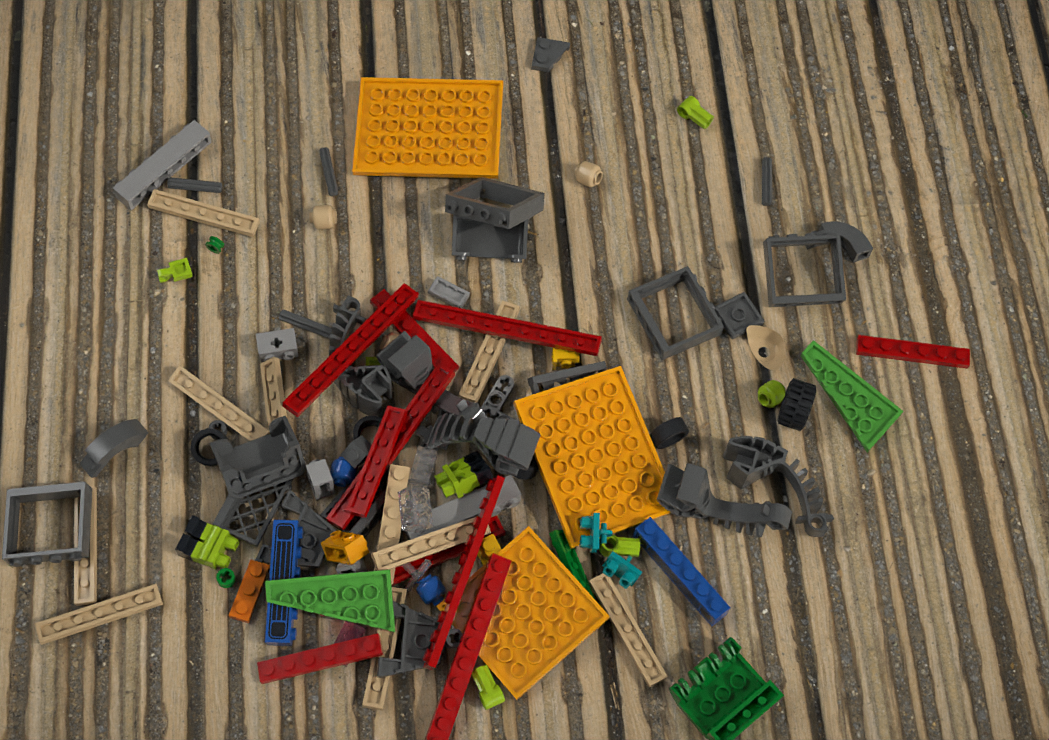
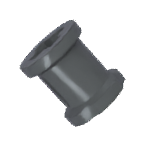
M458 629L449 630L444 647L448 649L458 647L463 633ZM455 635L454 640L456 642L451 643V638L449 636Z

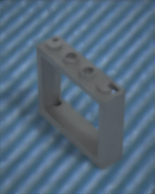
M480 177L447 193L445 212L511 229L544 210L545 193ZM483 197L513 206L504 208L475 199Z
M826 232L823 235L817 236L816 233H807L805 236L789 234L786 237L774 235L768 236L763 242L769 307L842 304L846 301L840 234L834 235V233ZM831 244L835 293L776 296L771 247Z
M688 266L628 292L627 300L661 360L722 334L724 328L721 322L722 318L717 316L713 303L709 302L706 297L705 289L702 286L700 287L696 274L693 275ZM684 281L711 329L669 346L642 298Z
M86 482L7 489L2 559L10 566L20 567L26 563L40 565L42 562L47 561L60 563L62 560L80 561L82 558H89L92 487ZM81 497L78 548L17 553L20 503Z

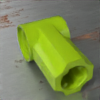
M688 96L677 107V112L682 118H690L703 129H706L714 119V116L703 109L699 101L693 96Z
M612 534L611 537H607V542L613 544V549H609L605 544L601 543L599 546L600 553L605 557H609L612 551L620 556L630 555L632 557H639L640 539L617 537Z
M480 666L473 670L471 676L479 691V698L485 710L505 702L503 692L499 685H496L488 666Z

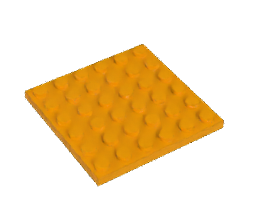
M529 526L497 553V555L507 558L512 562L478 655L516 700L610 618L606 611ZM488 562L468 578L452 625L462 633ZM443 600L436 607L440 611H444L447 603Z

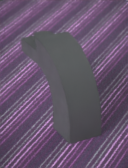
M843 222L821 223L818 231L811 232L816 233V236L823 235L826 232L834 233V235L840 234L841 247L846 250L853 263L869 258L873 250L868 238L860 230ZM805 245V246H806V248H807V250H808V249H811V248H814V247H817V246H820V245Z
M137 419L118 423L99 435L85 449L87 454L80 462V465L91 478L97 477L112 457L124 449L138 447L149 432Z

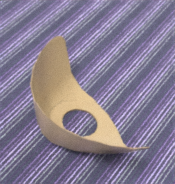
M748 326L746 329L747 339L755 358L769 370L779 369L786 354V345L781 335L768 327ZM761 347H766L770 350V355L766 358L761 357L758 350Z

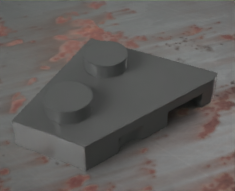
M537 37L531 70L549 72L554 64L561 59L563 53L570 49V43Z

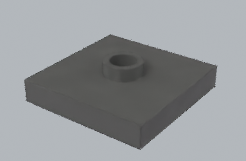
M745 292L715 306V312L718 317L722 318L721 322L732 340L747 333L746 329L748 326H760L765 322Z

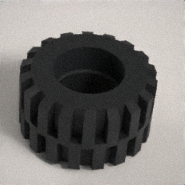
M795 378L790 381L779 410L778 424L798 431L805 427L815 399L816 385Z

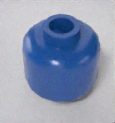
M342 456L332 462L330 469L334 484L338 487H346V484H351L357 472V467L354 468Z
M429 574L417 582L419 586H417L416 591L425 604L433 603L435 606L444 600L442 595L446 593V588L438 576H431Z

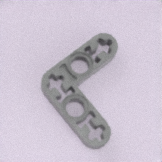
M503 375L498 378L481 409L485 415L490 413V417H487L488 419H495L497 416V419H512L521 424L520 421L500 412L514 388V381L510 376ZM508 382V386L504 388L503 393L500 392L502 389V384ZM497 396L502 401L499 404H493L491 398Z

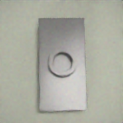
M438 276L428 290V294L457 308H462L470 296V292Z

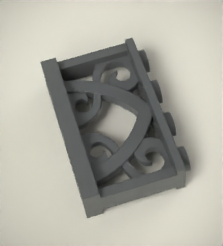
M605 361L532 376L527 380L533 395L539 393L538 384L545 391L554 388L555 382L563 385L567 383L566 378H570L571 382L576 381L579 377L585 378L596 374V372L606 371L607 367Z

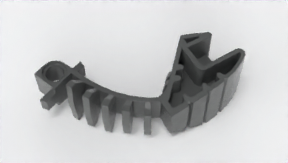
M349 295L341 307L336 304L333 306V312L337 313L336 323L332 325V334H330L329 356L350 336L356 323L362 325L366 321V318L361 316L360 302ZM350 308H355L356 310H355V311H349L348 309H350ZM349 366L334 381L346 400L350 401L353 407L368 416L383 417L382 398L380 396L385 394L388 399H392L391 378L386 366Z
M405 331L376 355L379 363L382 366H386L392 381L414 394L419 391L433 371L429 346L417 335L411 338ZM446 389L431 408L432 413L438 412L437 417L444 414L448 416L454 414L456 418L458 415H463L464 419H466L467 416H471L474 424H478L480 419H488L477 402L462 399Z
M447 414L439 415L434 426L429 425L427 428L419 426L415 435L420 437L417 447L430 453H434L440 448L447 451L451 443H474L497 472L517 476L519 469L528 470L540 438V433L512 419H480L478 424H474L471 416H467L464 419L463 415H458L456 418L454 414L449 416Z
M752 436L731 438L723 453L724 459L733 461L727 479L740 489H743L773 472H781L791 483L800 502L802 516L797 517L795 524L804 523L805 532L811 537H823L828 530L826 522H832L834 517L832 514L817 513L822 506L823 498H818L820 493L819 487L810 491L815 482L813 477L801 483L807 476L808 470L804 468L797 474L795 473L800 461L796 459L789 466L785 462L788 450L779 445L776 447V444L768 439L765 440V438L756 436L754 438ZM811 523H817L819 528L813 527Z
M690 463L686 464L685 471L672 464H667L656 499L660 505L676 516L704 519L709 516L715 518L713 522L715 525H718L719 519L725 520V529H730L731 523L736 522L737 533L742 532L743 525L746 523V533L752 536L756 525L757 537H762L766 524L772 530L788 529L792 511L787 506L771 503L770 501H765L763 504H742L715 498L710 490L707 470Z

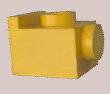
M552 348V370H556V367L564 369L575 367V363H579V353Z
M494 534L482 540L477 554L482 565L489 561L492 553L497 554L502 550Z

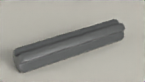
M320 148V158L329 196H337L338 187L329 148Z
M764 157L762 160V205L770 206L772 203V159Z
M170 177L167 182L168 188L221 193L223 188L221 182Z

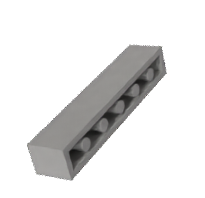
M195 120L185 125L183 130L177 135L172 136L164 146L159 147L139 167L130 171L127 177L116 183L115 187H113L115 197L128 209L133 210L154 189L159 188L168 178L173 176L212 143L210 132Z
M512 475L504 477L505 480L492 516L498 515L501 510L507 507L509 509L514 508L521 502L522 494ZM486 486L404 521L403 530L407 539L411 540L479 516L481 512L479 505L483 497L486 498L488 493Z

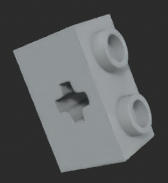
M294 328L256 334L260 363L272 357L279 358V360H291L294 357H299Z
M315 459L306 465L308 481L315 499L319 500L334 495L333 479L326 460Z

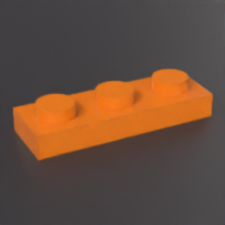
M250 559L230 610L229 618L249 624L269 573L270 565Z

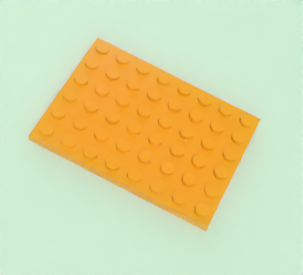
M361 77L352 168L353 175L448 178L484 177L498 179L503 80Z
M621 366L513 402L521 424L540 433V438L533 455L570 549L580 546L581 535L590 536V529H580L581 517L600 513L599 530L601 529V523H607V530H611L612 534L640 525L649 517L654 520L671 513L656 500L665 471Z

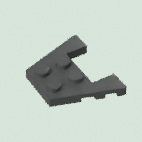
M289 490L282 508L300 515L298 521L300 526L303 527V539H299V546L302 547V557L298 559V566L319 568L325 557L321 542L330 537V534L336 530L296 496L293 491ZM263 544L255 561L270 564L271 547Z
M393 601L394 618L403 619L400 659L380 657L378 659L377 678L423 669L425 663L423 656L427 649L430 650L432 644L430 641L434 629L437 630L440 622L422 612L419 613L410 609L407 605ZM442 652L439 657L437 665L441 664Z

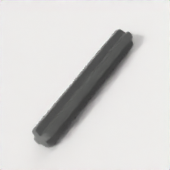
M282 310L279 314L281 321L330 339V334H332L331 327L287 310Z

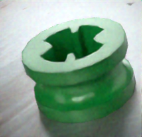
M210 236V242L205 244L211 252L219 254L221 252L220 248L225 246L223 241L214 236Z
M229 568L219 570L216 575L217 582L222 588H230L235 583L234 572ZM226 574H229V577L231 579L226 580V582H223V579L221 577H225Z

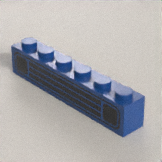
M651 517L635 528L633 537L640 539L642 548L711 627L727 615L731 607Z
M273 520L269 580L299 578L301 575V568L297 566L298 559L302 557V547L299 546V539H303V527L300 526L298 520ZM268 602L265 643L267 645L292 646L293 640H296L297 629L293 627L294 620L298 619V609Z

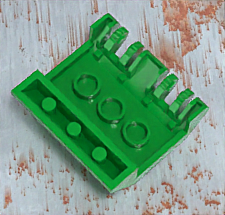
M732 637L724 641V645L721 644L718 647L723 658L722 662L716 654L711 652L708 657H705L693 667V670L687 673L693 684L691 688L683 678H680L678 683H674L669 688L677 706L708 740H734L784 697V694L771 680L766 683L739 653L742 647Z

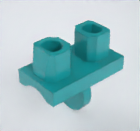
M593 513L592 516H584L580 519V529H590V536H580V548L590 549V553H596V550H599V537H601V544H606L607 537L612 536V531L607 530V523H601V529L599 530L600 513Z
M612 551L602 565L604 567L603 573L608 577L616 575L620 578L619 585L625 589L634 585L642 571L630 563L633 557L629 555L625 560L614 551Z

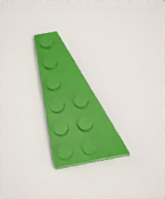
M813 340L801 353V357L868 453L902 415L903 410Z
M390 569L265 581L266 600L269 603L395 632Z

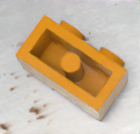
M337 530L321 542L327 561L352 565L369 553L367 541L363 535L354 534L353 532L348 533Z

